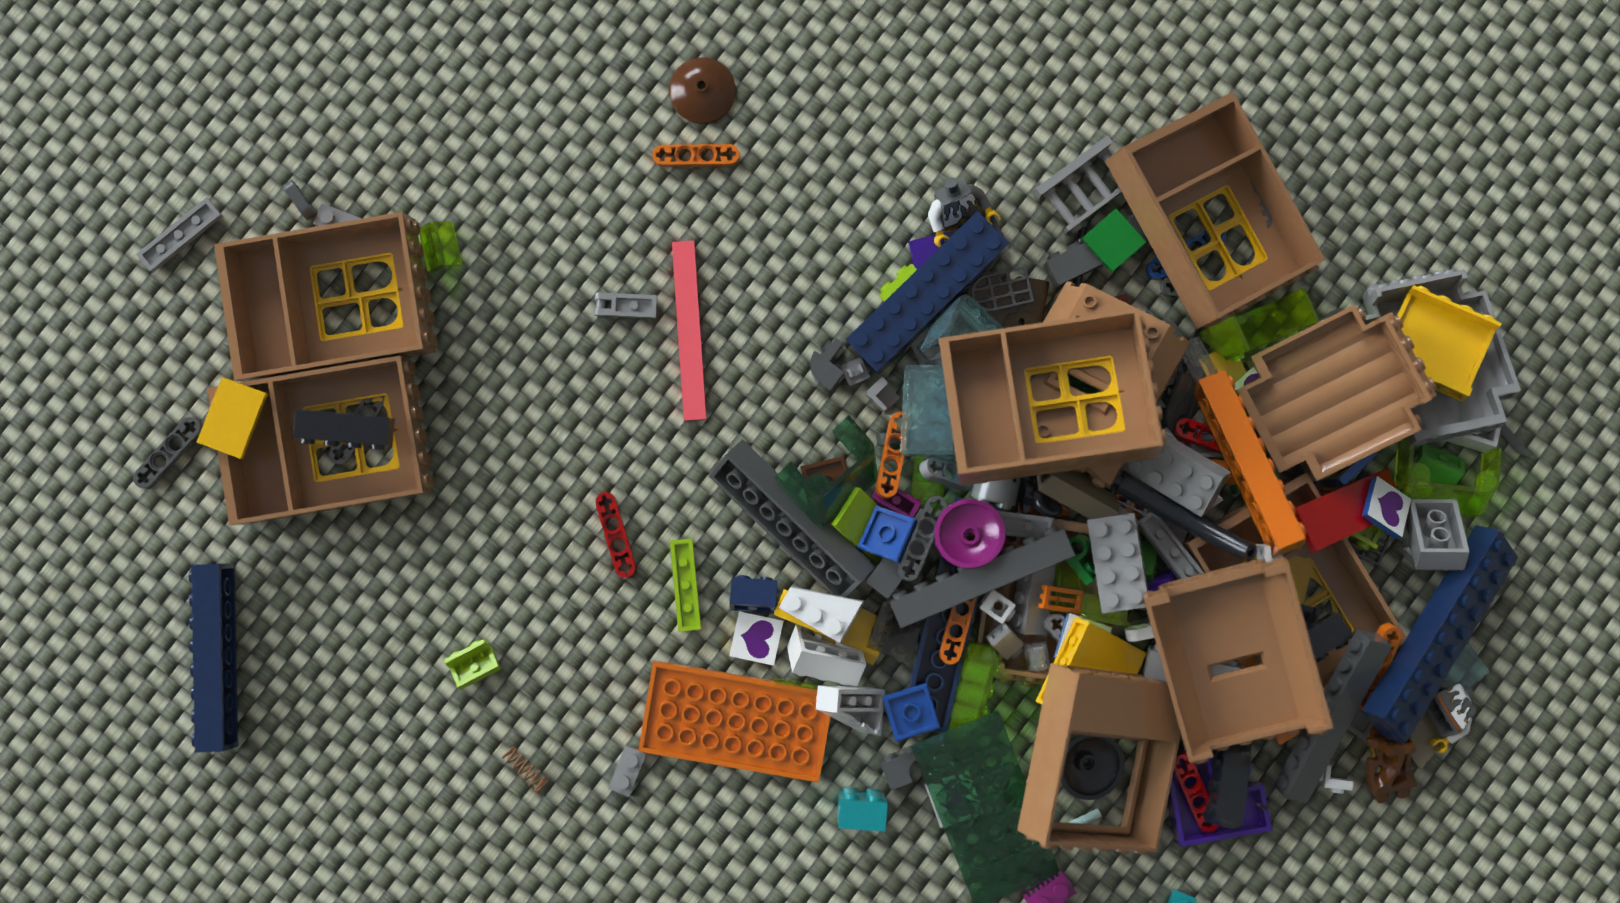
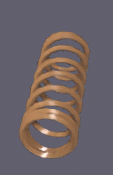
M511 747L502 756V759H504L507 755L511 753L506 763H511L512 761L517 759L513 764L512 769H516L517 767L522 765L519 771L517 772V775H521L528 770V772L523 777V781H526L532 776H534L529 783V787L539 782V784L533 791L535 792V794H537L549 782V780L545 779V776H542L541 778L533 782L539 774V770L535 771L530 776H528V774L531 772L534 765H530L529 767L521 771L527 764L528 759H525L521 763L516 765L522 757L523 753L518 754L510 760V758L517 750V747Z

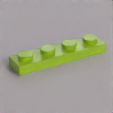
M693 538L671 540L670 550L678 632L701 630Z

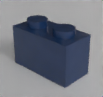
M746 575L732 577L730 610L774 614L778 581L770 577H761L760 579H751Z

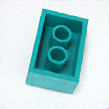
M844 787V790L838 791V829L886 832L887 800L885 794L880 792V789L867 788L866 792L857 791L856 787Z

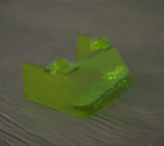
M1304 287L1237 317L1232 316L1200 332L1203 341L1226 361L1231 359L1232 363L1245 358L1244 353L1284 336L1287 339L1297 334L1298 330L1319 322V318Z
M1409 440L1397 442L1394 483L1400 492L1410 499H1457L1461 516L1477 517L1485 512L1499 486L1502 448H1494L1486 453L1482 452L1481 472L1475 477L1474 487L1431 483L1430 469L1425 464L1413 462L1415 446H1410Z

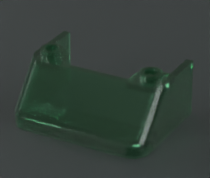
M850 415L832 432L857 462L836 480L830 483L824 475L819 473L812 474L806 479L792 462L788 463L774 477L808 518L818 526L828 524L838 515L855 487L861 488L865 492L877 482L878 471L874 444Z

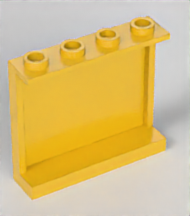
M1413 285L1407 292L1397 314L1403 324L1401 330L1405 337L1409 336L1415 347L1412 350L1416 358L1420 357L1426 367L1423 371L1427 378L1431 377L1437 387L1436 391L1463 402L1472 392L1473 388H1471L1474 378L1495 331L1502 323L1496 321L1490 315H1482L1475 312L1473 308L1467 305H1458L1446 296H1437L1430 293L1429 289Z
M1075 617L1054 663L1138 674L1147 653L1100 627ZM1047 678L1036 699V702L1040 704L1043 703Z

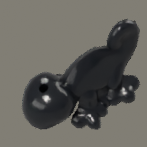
M1037 475L1023 477L1019 489L1020 511H1022V514H1027L1030 506H1032L1037 512L1047 517L1060 515L1062 507L1058 503L1051 501L1053 498L1038 490Z

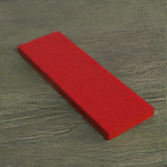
M1388 468L1295 508L1296 514L1294 515L1298 523L1301 522L1306 530V539L1304 541L1310 553L1374 525L1362 517L1371 478L1378 476L1397 489Z

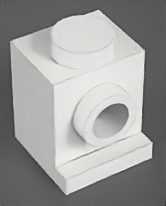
M995 589L986 592L978 604L981 610L1001 624L1005 620L1009 621L1016 612L1014 609L1016 605ZM1001 602L1002 607L998 610L994 609V603Z

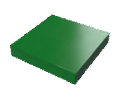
M1117 209L1112 211L1081 239L1111 273L1146 243Z

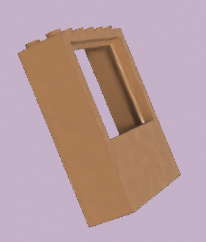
M1050 663L1017 831L1025 834L1028 840L1040 842V846L1047 849H1054V846H1059L1065 850H1073V847H1078L1084 851H1092V848H1096L1099 851L1108 853L1111 849H1114L1120 853L1128 854L1130 850L1146 855L1147 852H1157L1181 736L1167 682L1145 678L1143 674ZM1070 734L1138 741L1121 826L1053 822Z

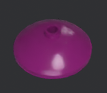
M976 499L960 500L949 505L940 514L935 525V542L939 552L949 563L965 569L979 568L992 562L1001 552L1005 542L1004 522L996 509L988 503ZM969 534L975 535L973 541L966 539Z

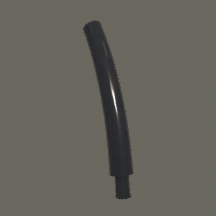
M1125 473L1123 476L1118 474L1112 485L1116 487L1115 493L1154 515L1247 562L1253 560L1256 556L1257 546L1197 515L1130 474Z

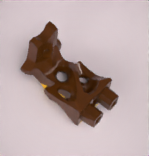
M1373 726L1370 729V735L1366 737V742L1370 746L1373 757H1368L1365 761L1367 767L1365 785L1372 792L1374 799L1378 803L1388 802L1389 792L1394 791L1398 798L1410 797L1411 788L1417 786L1411 763V754L1416 752V745L1410 740L1412 735L1404 744L1383 737ZM1377 765L1379 767L1378 774L1375 773V767Z

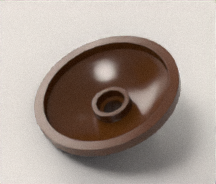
M698 57L684 62L676 69L670 81L669 95L674 109L681 117L693 123L708 124L721 119L730 111L735 101L736 86L731 72L725 65L712 58ZM700 83H704L706 87L704 89H699L698 85Z

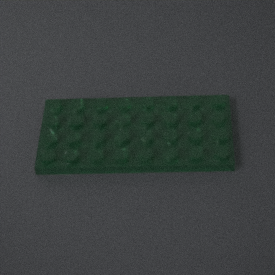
M998 710L911 746L973 903L993 902L1046 880L1060 871L1052 849L1041 847L1040 842L1028 840L1025 834L1017 831L1026 781Z

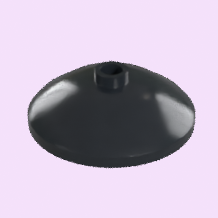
M1088 735L1075 736L1068 743L1061 778L1062 786L1071 795L1082 800H1095L1106 796L1114 790L1123 775L1124 756L1121 748L1112 738ZM1088 758L1087 763L1082 764L1083 760Z

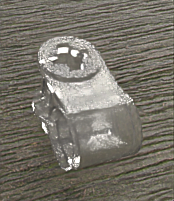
M1046 641L1024 644L1025 660L1029 671H1041L1050 667Z

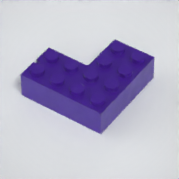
M1185 746L1178 747V750L1186 751ZM1183 758L1179 759V764L1183 771L1188 770L1184 763L1185 760ZM1208 758L1209 760L1204 763H1195L1208 796H1210L1208 784L1212 778L1213 770L1211 768L1212 758ZM1173 771L1167 803L1174 841L1179 846L1183 847L1272 831L1269 810L1262 807L1267 805L1264 784L1258 781L1248 782L1243 826L1230 829L1218 825L1217 829L1213 832L1207 833L1202 831L1195 821ZM1188 777L1185 780V786H1193L1196 783V778ZM1202 796L1196 797L1193 800V805H1202L1205 798ZM1206 812L1202 813V815H1203V817H1204V819H1205V823H1206V824H1209L1208 822H1206V821H1207V814H1206Z

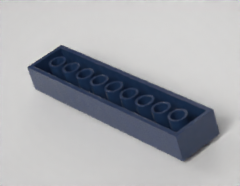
M954 497L951 504L964 499ZM992 506L996 511L1000 510V508ZM969 534L966 539L973 541L975 535ZM941 553L939 554L933 582L937 581L935 577L943 573L949 572V575L958 572V567L949 563ZM977 596L961 657L955 664H947L939 656L951 607L924 618L908 688L927 683L940 728L935 731L947 733L979 596ZM965 602L956 605V612L959 615H965L968 612V605ZM958 624L951 626L950 635L954 638L960 637L962 627ZM947 638L946 643H951L949 650L944 651V654L947 656V660H950L951 657L956 656V653L953 652L954 644L959 646L960 642H954Z
M1477 525L1474 527L1467 539L1469 556L1465 569L1447 571L1363 707L1362 712L1383 737L1406 744L1409 737L1414 733L1420 719L1425 715L1432 699L1437 695L1438 689L1449 675V671L1455 661L1460 657L1461 651L1468 640H1470L1472 633L1482 620L1487 608L1493 602L1501 585L1504 584L1510 570L1515 566L1518 556L1500 530Z

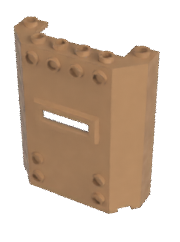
M1066 281L1044 322L1135 309V307L1088 284L1081 283L1079 287H1075L1073 282ZM1139 310V315L1144 316L1146 329L1144 330V338H1148L1150 352H1148V361L1152 360L1154 374L1152 375V383L1157 385V406L1187 352L1190 342L1185 337H1177L1174 334L1176 329L1170 324ZM1101 366L1070 369L1067 374L1101 391L1106 390L1111 383L1109 372ZM1057 373L1035 374L1030 377L1032 395L1035 401L1060 398L1061 392ZM1069 385L1070 393L1073 396L1086 395ZM1099 402L1085 406L1089 430H1105L1115 424L1117 412L1111 404ZM1074 407L1044 410L1036 413L1038 433L1041 438L1071 435L1079 431ZM1124 463L1077 469L1076 471L1089 473V479L1092 480L1091 483L1096 487L1110 489Z
M1276 558L1274 561L1267 563L1265 559H1257L1167 582L1158 586V591L1143 593L1189 763L1200 764L1208 761V758L1213 757L1211 750L1214 749L1216 751H1223L1234 744L1248 745L1255 739L1269 740L1275 738L1276 734L1285 732L1286 734H1294L1299 732L1301 728H1306L1309 734L1313 733L1314 735H1322L1327 733L1329 729H1333L1291 570L1285 558ZM1259 654L1261 656L1263 664L1215 676L1212 675L1210 666Z

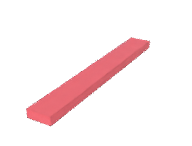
M694 240L672 242L684 421L707 420Z

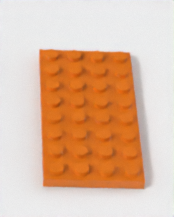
M654 660L638 752L819 783L830 716L816 710L818 688Z

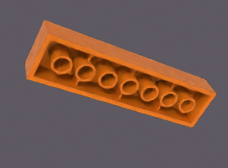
M1225 370L1198 380L1194 396L1264 544L1271 546V557L1273 559L1298 549L1306 539V530L1301 522L1298 523L1294 515L1296 510L1293 503L1287 501L1284 493L1286 490L1284 484L1280 479L1277 480L1274 474V463L1270 458L1267 459L1264 453L1265 445L1260 437L1257 438L1254 432L1255 425L1250 416L1247 417L1245 414L1244 401L1241 396L1237 397L1232 377L1230 375L1227 376Z

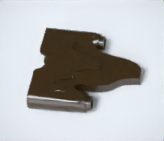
M986 271L981 277H983V276H985V275H987V274H989V273H990V274H993V273H995V272ZM998 275L990 277L992 284L1001 282ZM987 278L980 280L975 288L986 286L988 284ZM1029 278L1034 302L1000 309L999 311H985L976 306L972 299V285L957 299L955 320L957 328L970 329L971 325L974 324L977 332L1016 327L1019 320L1022 321V326L1042 323L1050 282ZM1026 280L1014 283L1012 285L1013 292L1028 289ZM1008 284L993 289L994 296L1010 292ZM989 289L974 292L976 301L991 296ZM1029 292L1016 295L1017 297H1015L1016 303L1030 300ZM1011 297L998 299L996 301L997 307L1012 304ZM992 301L980 304L987 309L994 308Z

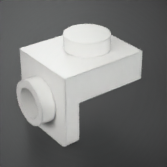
M1328 764L1318 785L1330 788V792L1344 794V790L1352 791L1353 781L1346 778L1330 777L1331 765Z

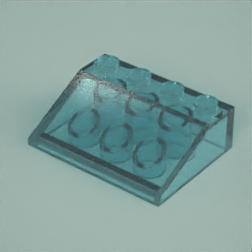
M943 365L904 366L900 455L923 458L935 457L942 460L956 461Z

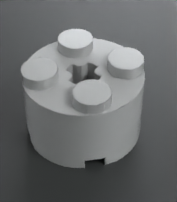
M1016 478L1015 482H1013V479L973 484L971 496L988 504L989 501L997 502V507L1011 510L1012 506H1016L1022 479Z

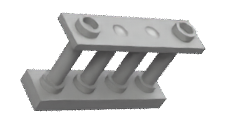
M1108 135L1036 187L1033 192L1038 200L1043 196L1046 199L1049 198L1068 223V226L1063 230L1064 235L1070 231L1072 234H1075L1084 227L1082 222L1122 194L1120 188L1111 193L1091 167V161L1094 158H1102L1105 162L1111 157L1108 148L1113 141ZM1078 170L1085 172L1104 197L1097 205L1093 206L1074 181L1073 174ZM1060 183L1067 185L1086 210V213L1077 220L1056 194L1057 190L1055 187Z

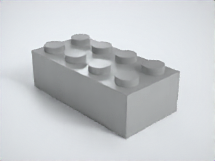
M1167 434L1164 450H1161L1159 458L1126 462L1122 470L1201 517L1211 510L1231 474L1227 469Z
M1136 513L1087 520L1102 613L1146 607L1143 593L1148 591Z

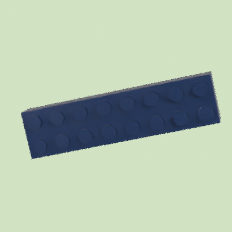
M977 211L848 336L846 341L876 372L881 374L1011 248L1010 243Z
M235 564L191 565L189 582L192 584V593L189 595V604L192 607V616L190 617L189 625L193 632V639L190 641L193 663L190 666V673L193 677L191 698L194 700V709L191 713L194 733L192 734L191 741L192 746L195 747V753L223 752L239 746Z

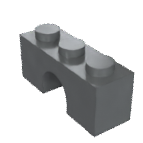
M938 735L926 739V744L921 746L913 744L904 748L905 752L897 755L896 752L887 754L883 757L884 760L880 762L891 790L912 783L909 769L916 760L927 761L933 773L955 765L945 738H939Z

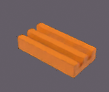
M1042 584L1041 589L1044 592L1040 594L1042 603L1038 604V608L1080 614L1084 591ZM1050 591L1075 594L1076 599L1050 595ZM1053 600L1073 603L1075 607L1050 605L1048 602Z

